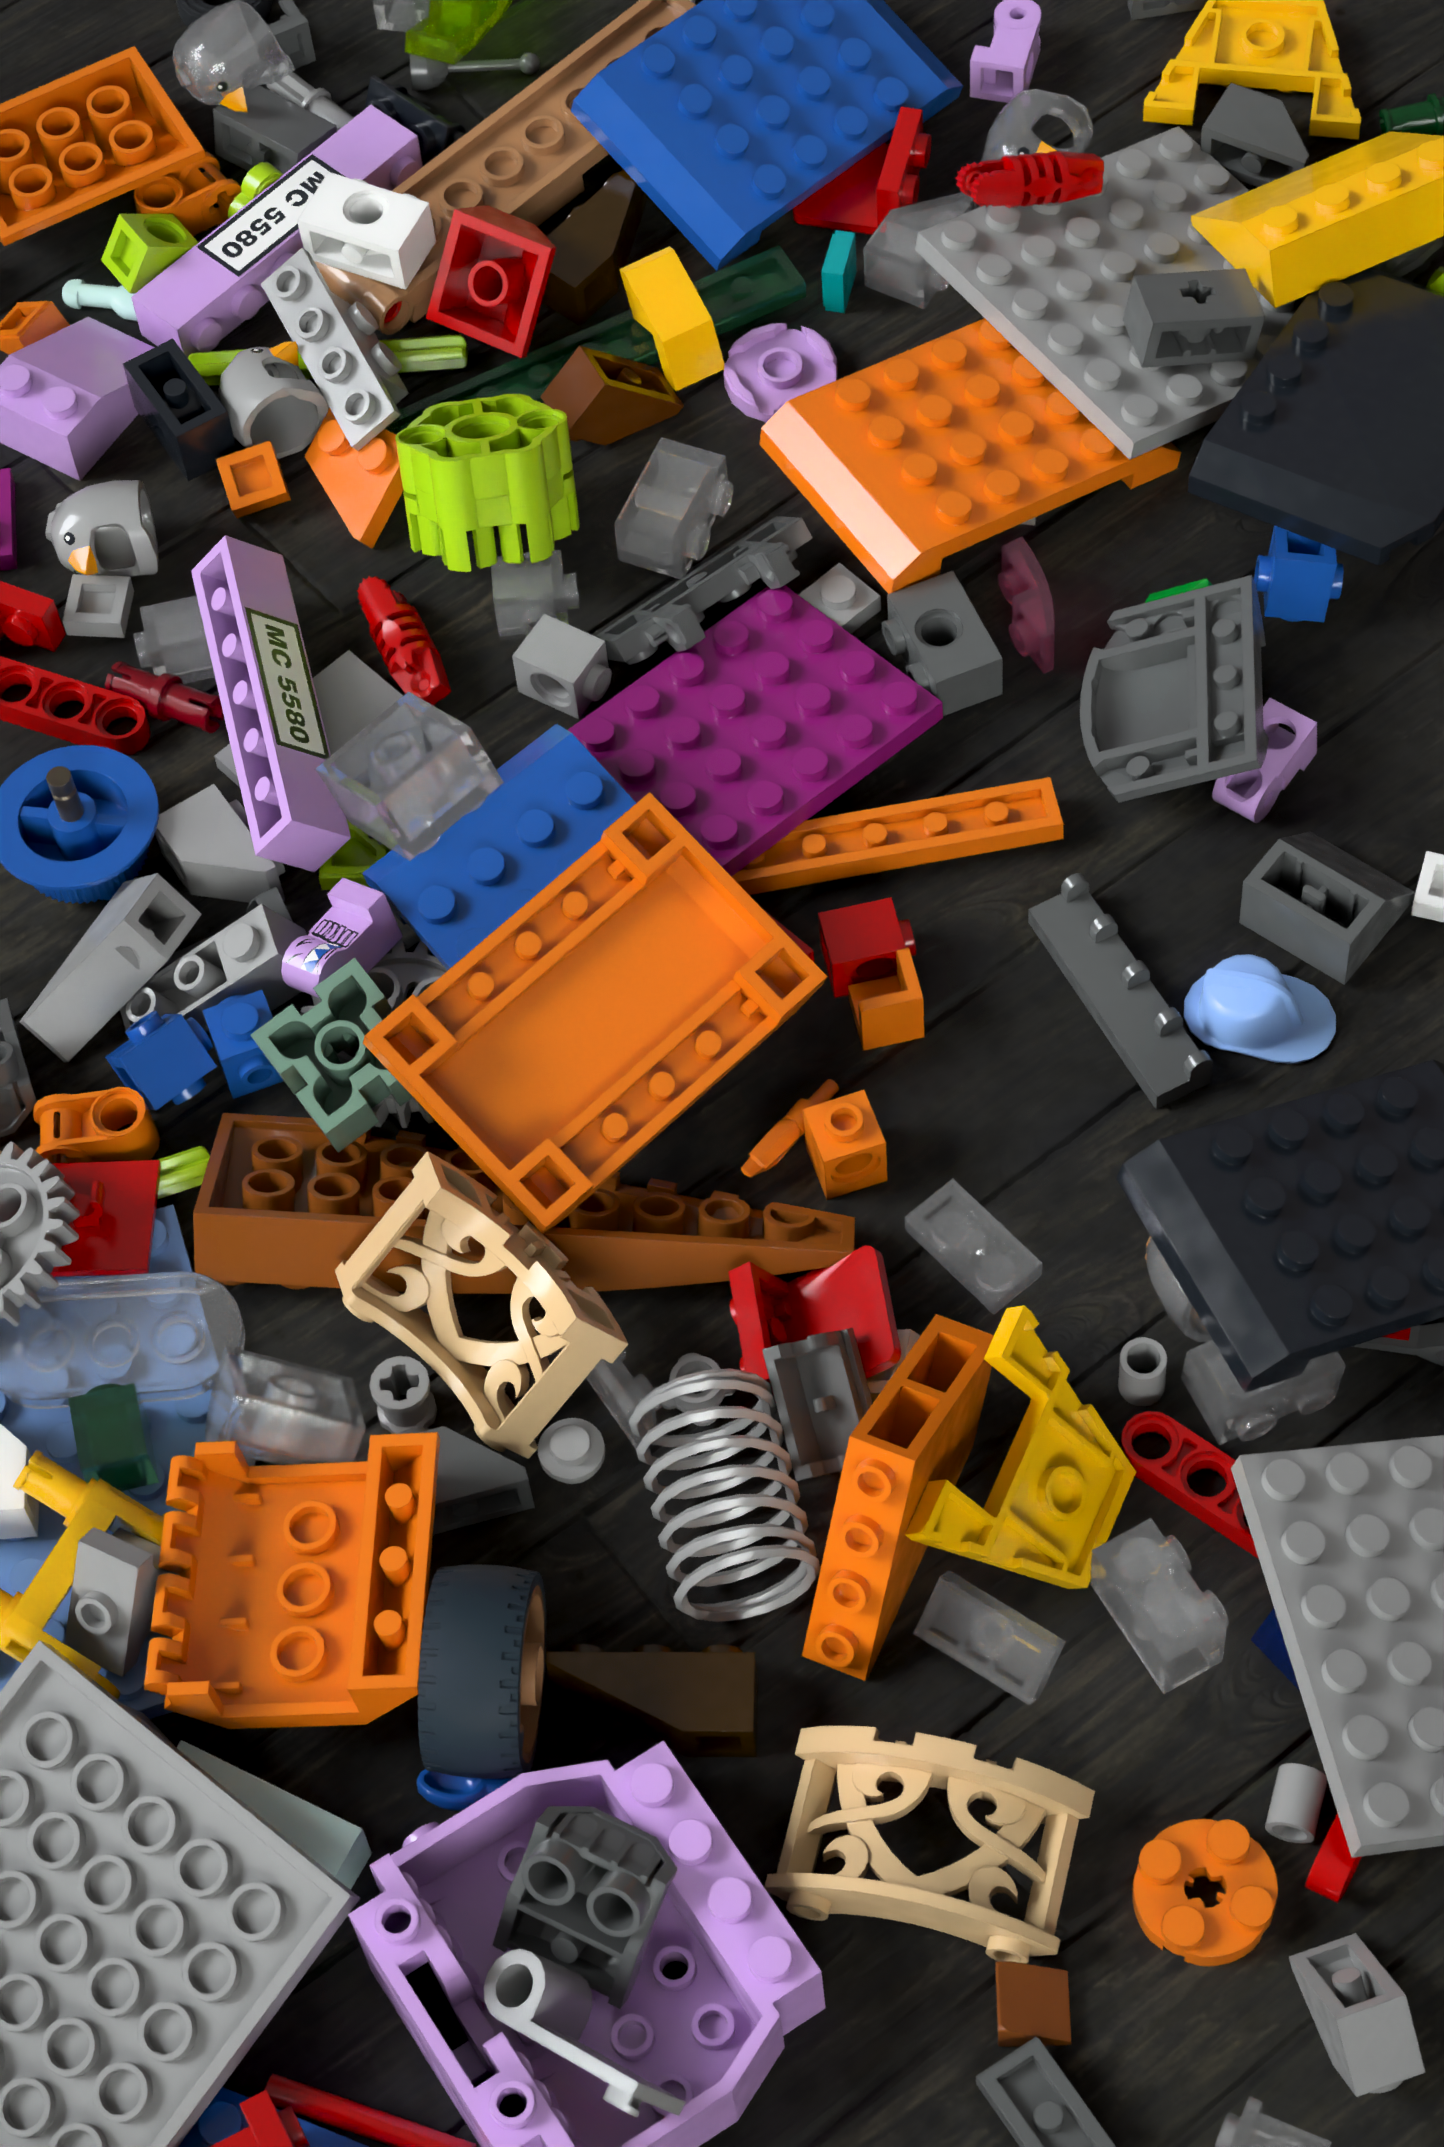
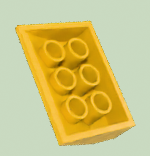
M1387 132L1191 215L1192 226L1235 269L1245 268L1252 286L1274 308L1280 307L1319 290L1327 283L1343 280L1444 236V136Z

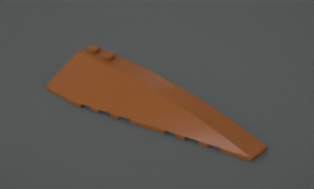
M223 1113L193 1212L195 1280L217 1281L220 1284L231 1286L244 1283L282 1285L289 1289H305L308 1287L340 1288L335 1269L342 1260H349L414 1179L412 1169L427 1151L458 1168L498 1197L491 1207L501 1214L503 1212L510 1218L509 1221L519 1230L528 1221L531 1224L533 1223L460 1146L450 1151L426 1146V1135L400 1130L396 1140L372 1136L371 1129H369L338 1153L312 1118ZM616 1172L564 1220L543 1235L569 1259L561 1270L570 1276V1280L577 1288L584 1290L585 1287H593L595 1291H613L730 1281L728 1271L749 1261L773 1275L831 1267L854 1251L855 1217L778 1202H771L765 1207L764 1211L751 1209L744 1200L739 1199L737 1194L714 1190L710 1198L699 1199L677 1194V1183L651 1178L647 1188L620 1183V1172ZM425 1207L404 1235L423 1240L424 1229L430 1210ZM470 1237L468 1240L470 1252L459 1253L452 1249L453 1254L472 1261L480 1262L485 1255V1247L473 1237ZM393 1247L371 1275L394 1290L405 1292L407 1285L404 1278L398 1274L387 1273V1271L406 1264L422 1266V1258ZM508 1267L499 1272L479 1277H469L451 1272L452 1293L512 1294L518 1277Z

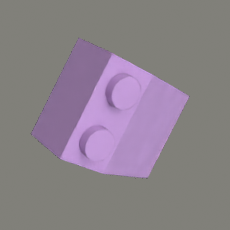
M86 317L10 354L0 365V443L81 481L139 414L134 407L123 363L155 347L97 320Z

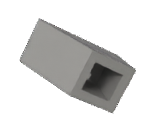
M215 784L159 814L155 835L161 854L191 895L250 903L260 893L277 886L283 901L285 900L279 875L285 873L283 863L255 855L244 807L236 799L228 803Z

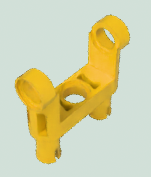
M37 1449L29 1459V1464L25 1465L13 1487L24 1491L64 1516L63 1525L67 1526V1528L24 1594L18 1591L15 1596H12L0 1588V1650L22 1663L39 1640L48 1643L118 1700L121 1696L120 1691L108 1679L98 1673L101 1666L44 1632V1629L73 1585L78 1541L93 1527L106 1533L108 1530L114 1533L118 1528H122L161 1546L165 1514L160 1516L101 1478L97 1481L92 1477L89 1483L44 1456L43 1452Z

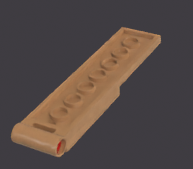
M639 0L393 189V192L410 194L422 201L429 202L436 236V243L406 290L314 261L331 292L351 305L356 301L360 302L376 319L379 331L386 335L394 334L401 330L408 320L415 323L427 314L454 209L488 205L533 223L538 227L583 192L582 174L609 153L571 113L574 98L598 72L693 8L695 4L690 0Z

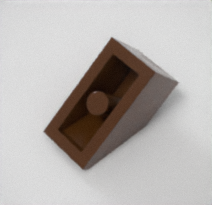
M580 345L540 396L543 402L552 409L561 410L566 413L570 440L575 442L585 440L604 446L675 416L684 407L658 367Z

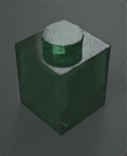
M135 1383L126 1385L102 1384L90 1389L84 1395L68 1398L80 1470L86 1482L89 1483L92 1477L97 1481L101 1478L119 1491L159 1483L147 1412Z

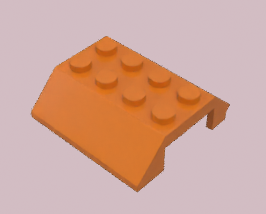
M438 1432L370 1435L368 1461L249 1466L236 1441L196 1442L194 1457L187 1455L174 1456L170 1463L166 1505L182 1511H169L164 1515L158 1567L177 1574L166 1573L157 1577L151 1631L171 1637L172 1639L157 1637L149 1641L144 1689L164 1695V1709L227 1729L367 1725L418 1695L420 1653L424 1617L428 1602L440 1450Z

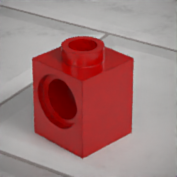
M892 897L818 913L820 948L834 998L848 995V985L897 975L896 950L909 948L911 956H916L915 940L909 919L898 921Z

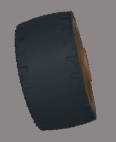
M499 1565L439 1567L432 1580L428 1595L420 1653L418 1733L423 1765L428 1771L468 1778H513L522 1773L530 1772L538 1745L546 1673L547 1618L542 1575L536 1571Z

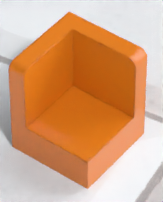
M909 948L896 950L897 975L848 985L849 1002L863 1051L925 1038L923 994Z

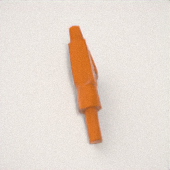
M828 1079L808 1100L799 1099L749 1153L750 1157L741 1168L743 1174L751 1178L777 1165L805 1133L803 1109L829 1101L839 1091L838 1084Z

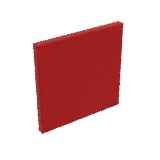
M160 1160L52 1163L64 1174L63 1180L75 1191L76 1194L69 1202L80 1211V1216L68 1223L79 1234V1239L70 1244L63 1245L61 1248L72 1259L71 1264L56 1266L50 1274L53 1277L149 1274L161 1172Z

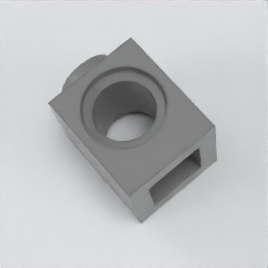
M546 614L542 615L512 656L518 692L577 719L582 716L592 701H599L604 696L611 681L612 673L608 666L605 641Z

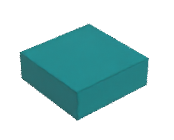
M836 230L835 234H832L821 271L825 311L845 313L857 273L856 238L853 232Z

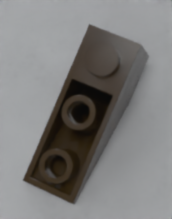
M624 169L610 176L605 185L583 205L574 208L567 219L547 236L556 246V251L542 302L579 326L618 292L622 279L619 269L627 264L647 202V194Z
M588 1644L572 1645L565 1648L564 1652H546V1665L553 1689L659 1743L664 1740L669 1748L686 1757H757L759 1678L755 1652H743L740 1648L731 1645H712L704 1648L702 1652H674L669 1647L655 1644L638 1646L633 1652H605L600 1647Z

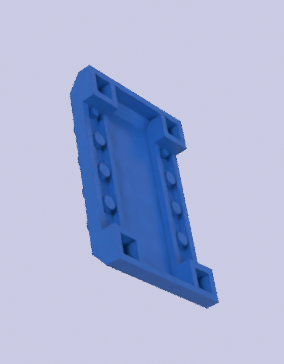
M703 0L598 72L574 98L571 113L713 268L718 271L759 241L762 230L892 137L901 107L922 109L924 123L956 100L961 93L963 85L884 0Z
M555 724L362 874L370 888L385 894L393 914L403 925L407 924L442 965L449 970L598 843L603 831L634 806L636 802L573 733Z

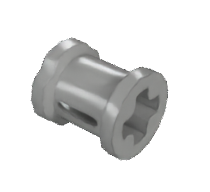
M407 1356L388 1358L380 1363L371 1375L369 1386L373 1400L378 1405L377 1413L380 1424L384 1429L390 1431L391 1434H399L411 1428H427L436 1419L437 1406L434 1395L429 1391L431 1384L427 1370L421 1362ZM407 1394V1399L401 1400L400 1396Z

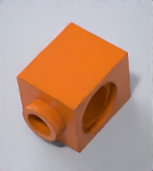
M865 1090L803 1109L806 1149L827 1200L888 1181L886 1141Z

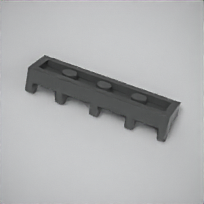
M1075 873L1067 877L1061 885V894L1028 909V923L1155 1109L1161 1108L1211 1083L1213 1061L1206 1051L1198 1050L1182 1027L1183 1018L1176 1008H1169L1150 981L1149 969L1142 960H1136L1118 935L1117 923L1110 914L1102 912L1089 893V883L1082 873Z

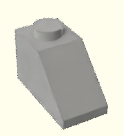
M1356 1933L1289 1956L1292 1971L1331 2063L1356 2097L1367 2093L1388 2092L1398 2087L1403 2080L1425 2073L1406 1994Z

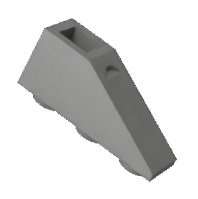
M158 873L123 882L22 1017L20 1023L63 1062H69L169 960L202 914Z
M260 904L153 975L120 1009L125 1029L127 1030L132 1024L147 1014L157 1011L161 1017L165 1014H182L185 1020L192 1017L205 1031H208L202 1010L218 1005L222 1000L230 996L247 995L261 989L264 992L270 1011H273L302 992L285 983L281 969L286 950L298 937L307 935L305 929L265 905Z

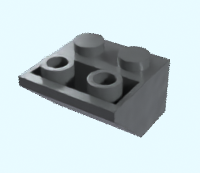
M1310 831L1279 838L1243 881L1239 923L1345 985L1413 902L1416 892Z

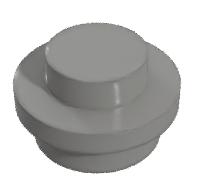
M579 1418L559 1420L550 1425L540 1437L538 1443L539 1461L543 1470L551 1478L567 1484L582 1483L591 1478L603 1464L605 1458L603 1437L600 1431L586 1420Z

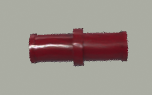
M117 661L111 669L113 672L122 674L123 677L119 678L109 673L106 677L105 689L138 700L148 710L149 715L155 719L168 721L173 718L200 728L207 733H214L220 727L218 722L209 720V716L224 720L219 695H212L186 686L180 677L171 673H162L158 676L130 666L124 661Z

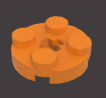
M1192 1819L1164 1829L1141 1849L1133 1880L1134 1911L1139 1925L1148 1939L1162 1950L1164 1946L1172 1953L1184 1956V1962L1198 1966L1228 1964L1250 1953L1270 1926L1278 1896L1275 1870L1267 1853L1258 1842L1250 1837L1243 1825L1230 1819L1220 1821ZM1206 1876L1210 1881H1218L1222 1885L1225 1894L1218 1892L1216 1900L1220 1904L1205 1908L1200 1898L1188 1899L1184 1888L1185 1886L1193 1887L1194 1878Z

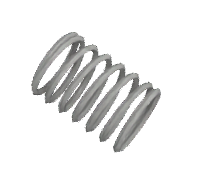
M732 1368L713 1369L678 1377L655 1388L640 1400L628 1420L631 1432L642 1439L636 1448L638 1459L651 1466L643 1478L645 1487L659 1495L651 1506L653 1518L667 1524L658 1536L662 1548L674 1553V1556L666 1565L668 1577L681 1582L673 1596L676 1609L698 1620L714 1622L742 1620L771 1612L791 1603L805 1593L820 1572L819 1559L816 1558L814 1542L804 1535L808 1528L806 1512L796 1505L800 1499L798 1483L789 1477L792 1470L790 1454L781 1448L784 1441L782 1425L773 1418L777 1409L774 1396L772 1395L771 1384L749 1371ZM709 1389H737L752 1393L759 1399L756 1406L752 1409L742 1406H713L687 1411L664 1420L649 1431L644 1429L642 1421L644 1414L658 1404L687 1393ZM716 1418H738L718 1428L695 1434L664 1435L669 1431L695 1422ZM753 1421L759 1422L746 1435H731L746 1428ZM767 1428L770 1432L771 1441L759 1438ZM653 1444L677 1448L670 1450L660 1458H656L651 1455L649 1446ZM747 1447L766 1451L751 1465H726L705 1469L680 1478L669 1486L658 1484L657 1474L661 1470L678 1471L703 1467L727 1459ZM713 1450L701 1455L691 1456L699 1452ZM775 1457L777 1458L779 1470L766 1466ZM752 1477L774 1480L758 1494H737L711 1499L689 1507L678 1515H669L664 1508V1504L671 1498L690 1499L709 1496L733 1488ZM784 1486L787 1500L773 1495ZM759 1506L781 1509L764 1524H745L719 1529L697 1537L685 1545L676 1544L672 1539V1533L680 1527L697 1528L719 1524L743 1516ZM791 1515L794 1520L795 1529L780 1525ZM765 1536L788 1539L783 1545L756 1546L727 1553L748 1546ZM727 1553L702 1564L690 1574L681 1572L679 1567L681 1561L687 1557H705ZM784 1558L802 1561L800 1566L784 1580L753 1595L715 1604H699L688 1601L687 1593L693 1586L709 1587L732 1583L756 1575L779 1563ZM759 1559L755 1562L729 1571L718 1572L732 1565Z

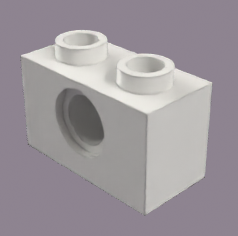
M331 172L327 173L297 219L303 247L310 253L314 261L405 290L436 243L429 202L422 201L410 194H399L370 185L361 179H350Z

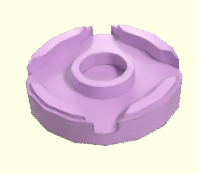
M771 323L751 329L733 343L728 351L729 358L724 364V384L732 404L746 416L767 422L788 400L837 380V358L830 343L815 330L801 326V331L787 329V323Z

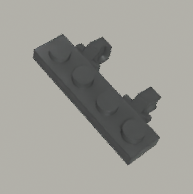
M774 517L595 635V637L605 641L607 659L626 662L628 665L635 664L655 653L658 645L664 641H667L677 652L688 650L706 638L699 624L705 618L703 613L705 609L719 600L720 602H728L746 593L751 588V584L759 578L770 589L784 586L799 576V571L794 568L791 562L798 556L796 549L812 539L803 518Z

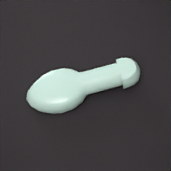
M73 279L65 283L62 288L63 301L71 308L80 309L81 306L113 309L123 319L138 322L131 298L135 293L130 294L123 285L114 287L86 284L84 280Z

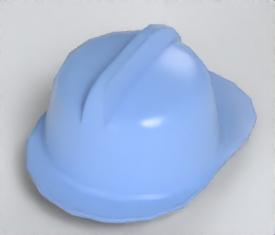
M1252 954L1235 955L1222 960L1215 967L1209 968L1206 974L1191 986L1184 999V1019L1189 1030L1205 1045L1271 1062L1297 1064L1313 1060L1328 1048L1336 1033V1015L1329 999L1314 985L1298 978L1281 974L1280 970L1270 961Z

